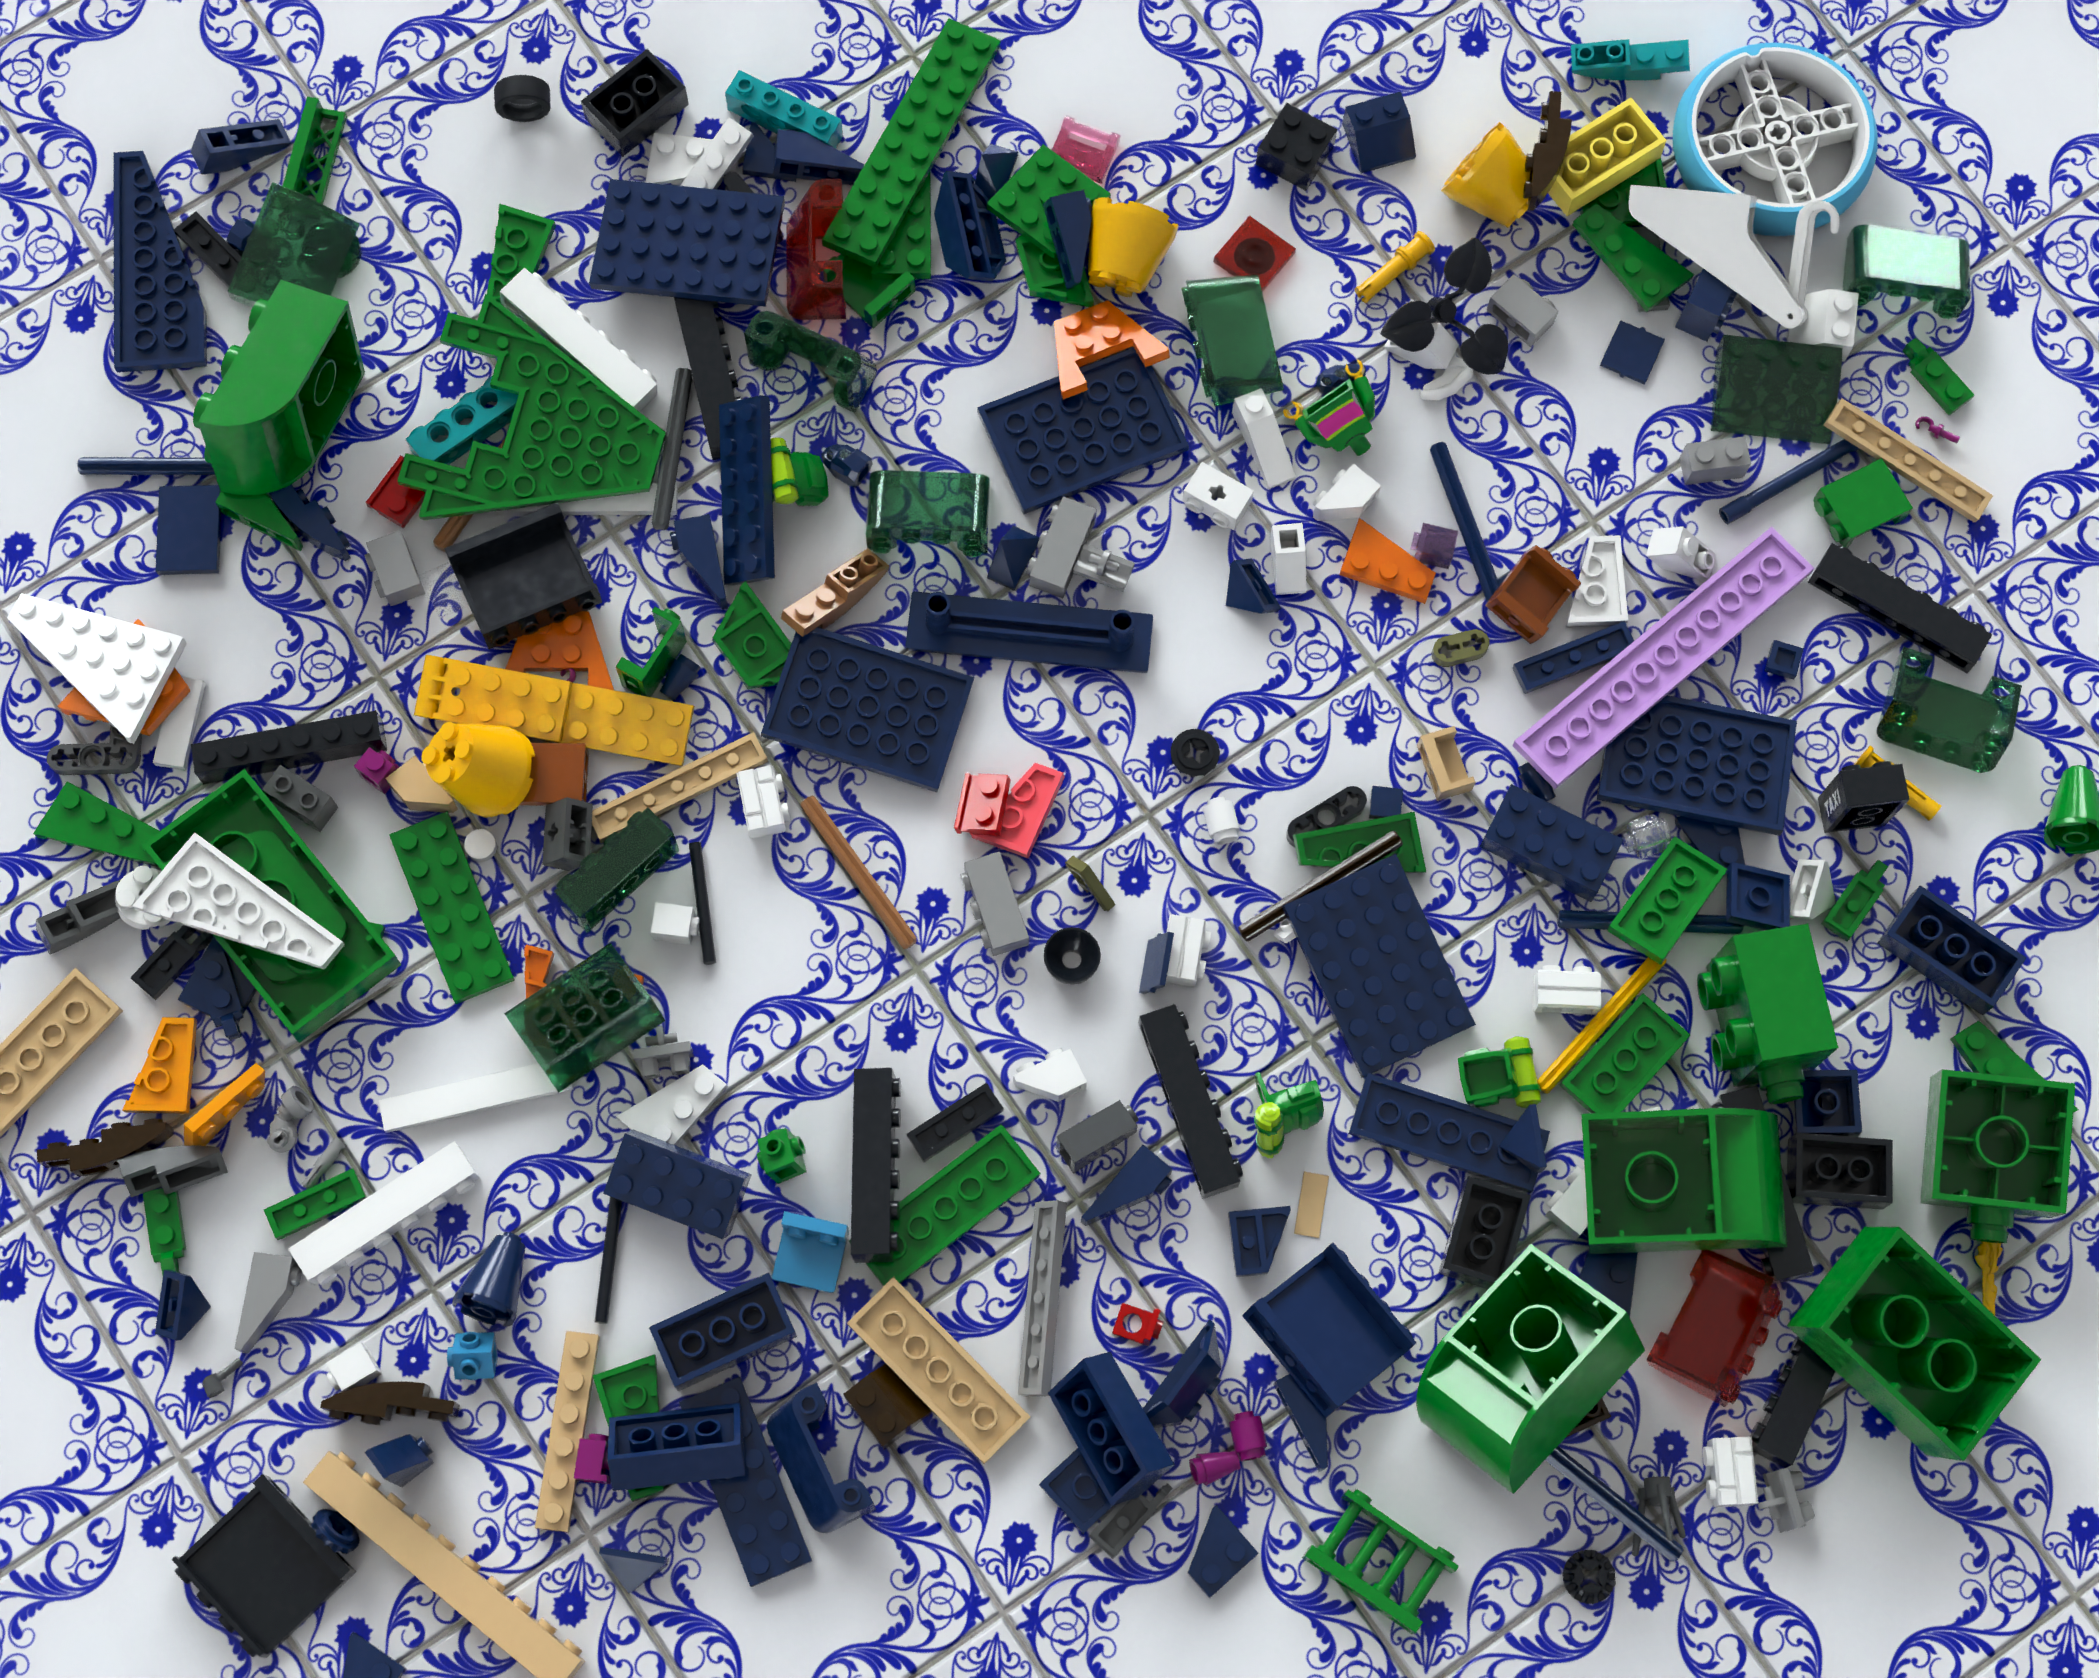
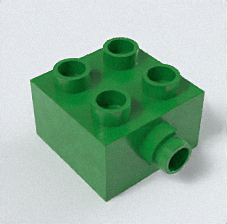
M1809 924L1734 935L1716 956L1711 959L1706 966L1707 972L1699 973L1697 976V990L1700 1003L1705 1011L1716 1009L1721 1033L1713 1034L1711 1037V1050L1715 1066L1719 1072L1730 1070L1734 1087L1759 1083L1760 1090L1767 1091L1766 1096L1769 1104H1782L1799 1100L1804 1097L1803 1086L1800 1085L1805 1082L1803 1070H1814L1838 1049Z
M1945 1069L1932 1075L1929 1086L1920 1203L1967 1209L1966 1224L1972 1225V1228H1970V1239L1990 1243H2007L2009 1234L2007 1229H2013L2014 1214L2054 1218L2066 1214L2075 1083Z

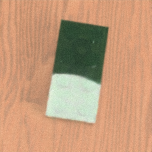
M649 807L643 812L638 811L634 813L627 821V826L621 832L612 833L604 841L602 849L596 854L590 853L580 863L581 867L574 874L565 875L557 883V889L554 893L560 905L586 933L593 929L679 851L674 833Z

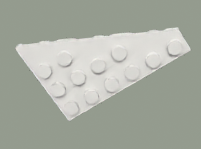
M23 593L20 594L7 618L45 659L129 743L133 744L187 644L181 636Z

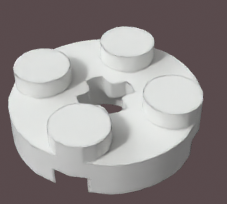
M139 866L134 871L126 874L118 883L115 902L121 919L128 925L137 929L148 930L149 927L159 925L162 927L170 922V920L135 910L132 906L161 873V870L149 868L148 866Z

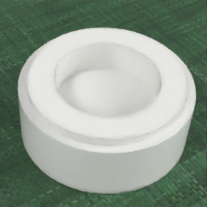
M476 829L467 835L464 847L471 859L484 862L495 855L497 842L489 831Z

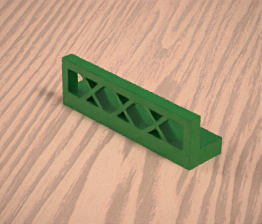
M307 96L278 200L284 214L316 220L320 218L347 119L345 112L323 109L319 98ZM323 118L337 120L336 127L327 133H324L320 128ZM326 142L330 148L328 154L317 159L314 155V149ZM319 168L322 172L321 180L310 185L306 180L307 174ZM312 194L315 198L313 210L300 208V200Z

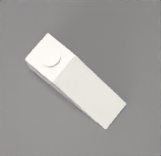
M1262 388L1235 398L1232 414L1267 488L1271 489L1296 479L1274 412Z

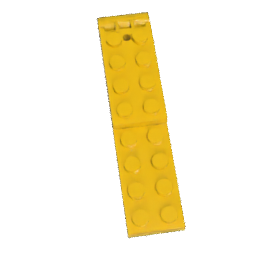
M425 655L414 715L460 724L506 726L530 738L556 743H585L588 749L683 766L695 706L545 676ZM459 688L460 694L456 696L455 690Z

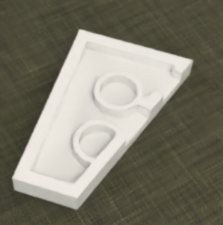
M654 133L645 182L656 184L672 183V185L682 184L713 139ZM739 159L729 172L734 171L736 173L738 171Z
M1620 535L1590 536L1578 578L1581 585L1575 590L1566 627L1615 625L1623 621L1627 624L1628 611Z

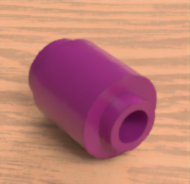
M1253 1411L1235 1414V1421L1229 1422L1235 1453L1239 1454L1240 1461L1266 1456L1264 1448H1267L1261 1416H1254Z

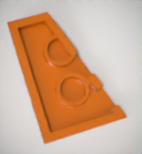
M1359 518L1339 575L1425 604L1436 573Z

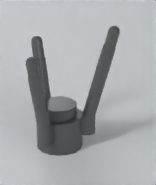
M1670 1477L1645 1478V1488L1638 1489V1511L1645 1515L1647 1500H1649L1650 1506H1661L1666 1539L1672 1541L1673 1534L1668 1505H1670L1679 1536L1685 1538L1686 1533L1675 1499L1674 1487H1671ZM1634 1533L1633 1556H1638L1641 1537Z

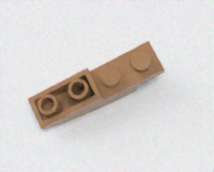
M867 548L827 574L824 584L784 609L781 619L802 637L817 627L825 629L857 604L886 574L890 566Z

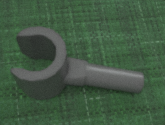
M239 1358L219 1373L211 1374L204 1378L202 1385L209 1398L217 1396L224 1391L221 1381L243 1364Z

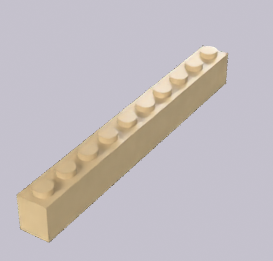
M328 1451L303 1481L307 1487L535 1677L572 1678L584 1664L585 1660L579 1656L582 1650L568 1638L564 1643L554 1636L557 1629L544 1618L536 1621L528 1614L532 1609L517 1596L513 1601L503 1593L506 1587L492 1575L488 1580L478 1573L481 1566L468 1555H465L463 1559L453 1552V1549L456 1547L454 1543L442 1534L438 1538L428 1531L431 1525L417 1513L413 1517L403 1510L406 1504L392 1492L388 1496L384 1495L378 1490L381 1483L368 1472H365L362 1476L354 1470L353 1467L357 1463L341 1451L337 1456L335 1453Z

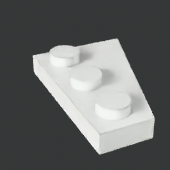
M702 1064L619 1114L616 1118L630 1130L634 1129L677 1146L728 1086Z

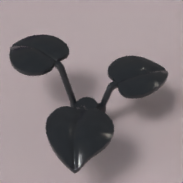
M1473 237L1465 244L1456 248L1448 256L1444 265V275L1451 286L1459 287L1457 291L1451 294L1447 293L1445 298L1434 297L1428 303L1410 301L1404 304L1390 316L1380 334L1400 348L1416 352L1423 350L1431 343L1434 337L1432 323L1436 321L1441 323L1449 322V324L1454 325L1470 336L1460 347L1461 357L1465 364L1479 373L1488 375L1500 373L1504 369L1508 352V340L1504 331L1496 325L1484 324L1474 333L1470 328L1454 318L1457 309L1452 299L1462 295L1465 289L1474 294L1480 293L1490 281L1492 274L1491 259L1482 242Z

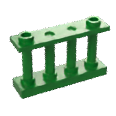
M1348 1489L1341 1498L1349 1502L1350 1505L1323 1545L1319 1544L1317 1548L1311 1545L1302 1558L1407 1632L1415 1634L1423 1623L1417 1618L1419 1614L1418 1608L1443 1569L1450 1573L1456 1572L1459 1566L1453 1562L1455 1557L1440 1546L1435 1550L1370 1505L1372 1499L1360 1490L1355 1489L1354 1492H1351ZM1362 1511L1375 1520L1377 1524L1352 1563H1347L1344 1567L1334 1560L1336 1557L1334 1552ZM1389 1530L1405 1541L1379 1583L1375 1582L1371 1586L1361 1579L1364 1575L1362 1571ZM1415 1550H1418L1431 1559L1432 1563L1407 1602H1402L1401 1605H1398L1389 1599L1391 1595L1389 1591Z

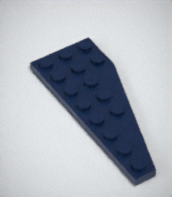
M143 151L113 152L114 368L119 373L206 367V310L146 155Z

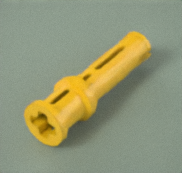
M1418 231L1414 234V239L1407 245L1398 247L1394 253L1395 256L1355 288V293L1359 298L1364 296L1361 301L1368 303L1372 297L1405 270H1413L1420 259L1426 254L1431 255L1435 251L1431 239L1422 231Z
M1869 746L1854 765L1868 768L1872 767L1875 763L1885 760L1874 753V748ZM1905 779L1910 799L1907 804L1930 821L1942 806L1909 780Z

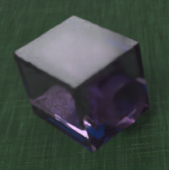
M1423 523L1420 533L1414 532L1410 550H1415L1414 557L1423 564L1449 569L1459 531Z

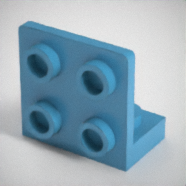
M784 1211L781 1223L783 1232L772 1279L782 1283L834 1293L849 1234L848 1226Z

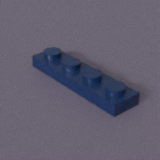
M1625 621L1514 663L1512 668L1524 694H1527L1611 661L1634 642V639Z

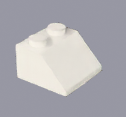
M1826 289L1805 294L1804 306L1808 311V317L1802 325L1788 329L1786 353L1845 362L1854 347L1859 293Z

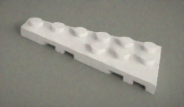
M196 833L189 838L132 905L135 910L323 970L344 947V943Z

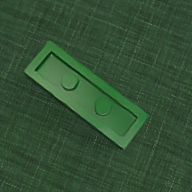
M352 1168L264 1209V1212L275 1238L280 1240L358 1204L366 1199L367 1196L355 1169Z

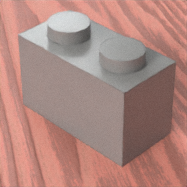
M1515 274L1490 297L1486 309L1530 347L1554 324L1558 314V310H1556L1554 304L1549 299L1542 298L1533 290L1529 282L1519 279Z
M1745 436L1687 443L1679 457L1685 485L1744 478L1751 465Z
M401 530L366 542L369 553L364 556L370 571L376 570L379 580L374 581L380 598L386 597L390 606L425 594Z

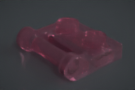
M1066 115L1052 151L1093 181L1102 184L1118 147L1121 135L1115 132L1109 134L1075 122V118ZM1073 133L1107 146L1105 151L1070 139L1069 135Z

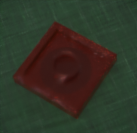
M1249 215L1214 256L1213 262L1260 295L1293 257L1296 248Z

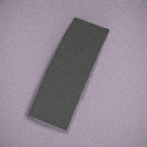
M120 880L66 901V907L36 919V930L50 955L91 936L121 918L115 902L116 888Z
M212 1146L165 1147L117 1159L122 1177L131 1197L162 1187L165 1195L228 1173L219 1147Z

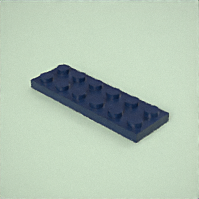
M759 395L719 405L724 585L734 586L745 581L751 583L775 578L770 399L768 396Z
M1367 1073L1350 1126L1349 1135L1528 1193L1533 1192L1538 1173H1534L1499 1147L1517 1120ZM1540 1128L1545 1151L1550 1131Z
M738 1377L680 1401L679 1404L681 1409L740 1403L745 1449V1476L712 1479L709 1481L749 1585L752 1588L813 1561L742 1380Z

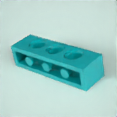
M741 70L737 72L725 92L727 109L751 122H756V124L776 134L778 129L808 133L835 149L843 137L842 119Z
M491 376L484 382L483 386L474 392H468L463 395L459 402L450 409H443L437 413L434 420L425 426L415 428L410 433V436L406 438L408 446L415 456L450 465L470 451L473 441L481 443L511 422L518 395L491 388ZM488 402H497L492 408L484 407ZM466 418L473 419L468 425H460V422ZM441 435L448 436L443 442H435L436 438Z

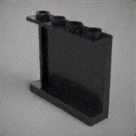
M558 502L444 548L488 649L504 646L515 638L533 634L539 628L551 623L562 622L568 616L580 611L591 610L597 604L602 603L598 587L591 578L567 527Z
M262 1474L253 1482L255 1487L181 1557L175 1556L172 1558V1561L178 1566L174 1570L175 1573L186 1584L192 1582L199 1589V1592L196 1594L199 1600L209 1609L214 1606L221 1614L218 1618L220 1623L230 1633L236 1630L244 1639L240 1642L244 1650L252 1657L258 1655L259 1657L267 1658L356 1573V1570L339 1552H334L328 1545L324 1546L322 1539L316 1537L317 1532L311 1527L312 1522L269 1476Z

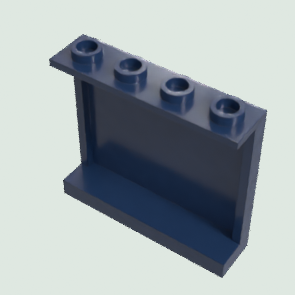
M1333 1242L1322 1253L1272 1292L1256 1301L1242 1315L1325 1418L1417 1343L1412 1338L1409 1329L1402 1325L1392 1314L1389 1305L1378 1297L1370 1287L1368 1280L1359 1274L1349 1262L1345 1252L1338 1249Z

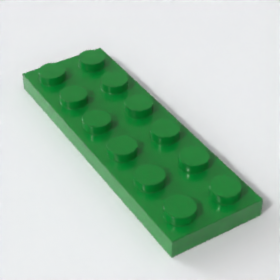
M448 811L389 834L455 1004L515 981Z
M1000 1124L899 1202L900 1217L899 1220H894V1232L899 1233V1251L894 1252L893 1262L865 1264L883 1287L893 1277L901 1284L1040 1177L1041 1173L1004 1126Z

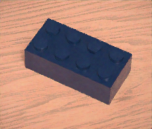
M1511 784L1480 847L1592 902L1624 839Z
M1921 885L1908 897L1877 942L1880 946L1981 1015H1984L1995 1006L2027 958Z
M633 1129L624 1134L603 1194L724 1239L731 1234L752 1174Z
M769 1273L649 1327L677 1391H681L797 1337Z
M1111 1352L1082 1359L1048 1392L1111 1506L1138 1498L1175 1465Z

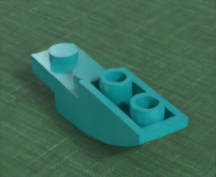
M1629 39L1572 44V73L1608 80H1659L1663 73L1690 71L1689 40L1630 45Z

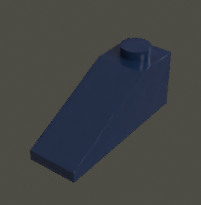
M280 119L198 130L191 148V154L202 175L233 170L290 146L291 141Z
M780 129L777 131L774 146L773 176L853 185L864 167V164L808 133Z
M1084 189L1050 197L1043 204L1067 290L1073 289L1081 282L1092 220V204L1090 199L1086 198Z
M710 514L674 521L675 532H670L673 550L680 551L682 561L722 610L728 609Z
M1142 1145L1083 1214L1081 1223L1084 1226L1090 1225L1146 1201L1156 1192L1161 1195L1173 1181L1169 1178L1172 1168L1145 1145Z
M1288 1374L1276 1380L1273 1385L1318 1472H1321L1328 1467L1326 1418L1293 1377Z
M411 1434L374 1446L365 1452L381 1476L400 1487H404L434 1463L429 1457L433 1451L422 1436L416 1439Z

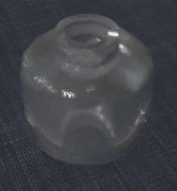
M1648 814L1628 822L1626 826L1627 834L1622 835L1623 843L1628 853L1634 852L1641 859L1662 853L1667 848L1668 842L1671 841V834L1666 821L1663 818L1659 819L1653 814Z

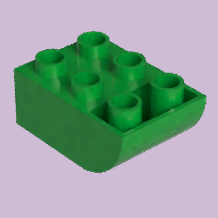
M280 280L269 301L262 298L256 301L249 316L248 328L250 333L242 347L232 345L227 350L221 365V383L214 394L205 392L201 395L193 414V424L201 430L206 445L204 452L205 461L212 464L220 491L235 495H260L274 492L293 484L314 466L365 375L348 301L284 280Z
M1704 1108L1582 1114L1589 1254L1787 1247L1778 1116L1774 1113L1740 1108Z
M1530 1244L1439 1342L1430 1356L1419 1382L1416 1399L1417 1413L1422 1423L1514 1494L1642 1355L1645 1348L1625 1310Z

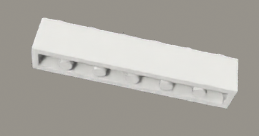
M524 267L500 290V300L504 307L639 412L657 395V380L653 374L647 369L641 370L636 366L632 356L625 350L619 351L612 345L611 338L602 330H595L590 325L589 319L582 312H575L568 306V301L559 292L553 293L547 288L546 282L539 274L535 272L531 274Z
M453 1141L288 1250L310 1283L313 1285L318 1283L324 1285L337 1276L336 1271L346 1265L351 1267L365 1258V1252L373 1247L379 1249L388 1244L393 1239L392 1235L403 1229L406 1231L420 1222L419 1217L428 1211L434 1213L447 1205V1199L454 1194L462 1195L475 1186L474 1181L480 1177L460 1146Z

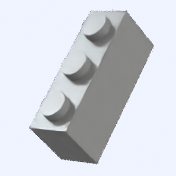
M1062 497L1059 506L1054 504L1048 522H1051L1049 531L1042 532L1037 548L1041 550L1037 558H1031L1026 574L1030 575L1029 586L1064 598L1074 574L1073 568L1083 545L1087 543L1096 521V508L1066 497Z
M1000 851L964 862L965 873L960 874L965 891L971 890L974 901L970 902V906L975 920L981 919L984 930L980 931V936L984 948H991L993 956H997L1028 946L1029 936Z

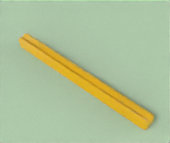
M1649 957L1642 963L1537 1080L1542 1092L1548 1094L1665 965L1667 962L1666 958L1661 965Z

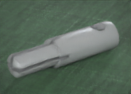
M335 1137L313 1165L315 1167L302 1182L303 1187H306V1189L313 1187L347 1145Z

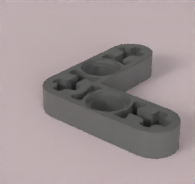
M110 724V743L56 745L48 752L47 763L59 775L132 773L140 765L142 734H139L134 744L129 743ZM92 752H99L102 755L100 763L96 766H88L86 764V758ZM108 752H110L113 758L123 757L124 752H127L132 758L127 759L126 764H122L118 759H109ZM62 754H65L69 759H78L79 766L74 760H66L63 766H60L56 759H61Z

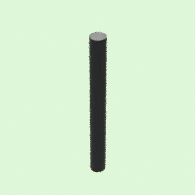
M701 842L689 843L697 915L700 918L699 931L703 963L710 965L716 963L702 847Z
M610 1197L594 1321L600 1324H607L622 1208V1201Z

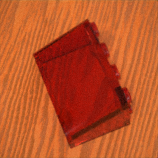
M821 179L814 182L787 221V310L795 319H846L842 260L816 261V239L824 237L838 210L842 209V203L844 202L842 179ZM824 269H831L836 273V278L832 282H823L819 278L820 272Z
M1702 1250L1690 1273L1693 1283L1690 1293L1668 1336L1666 1333L1660 1332L1646 1360L1649 1366L1726 1407L1728 1403L1734 1404L1741 1390L1739 1383L1743 1374L1748 1375L1751 1372L1755 1362V1358L1752 1356L1757 1346L1762 1347L1766 1342L1769 1334L1767 1326L1771 1318L1776 1319L1780 1314L1783 1301L1779 1300L1780 1291L1775 1278L1712 1250Z

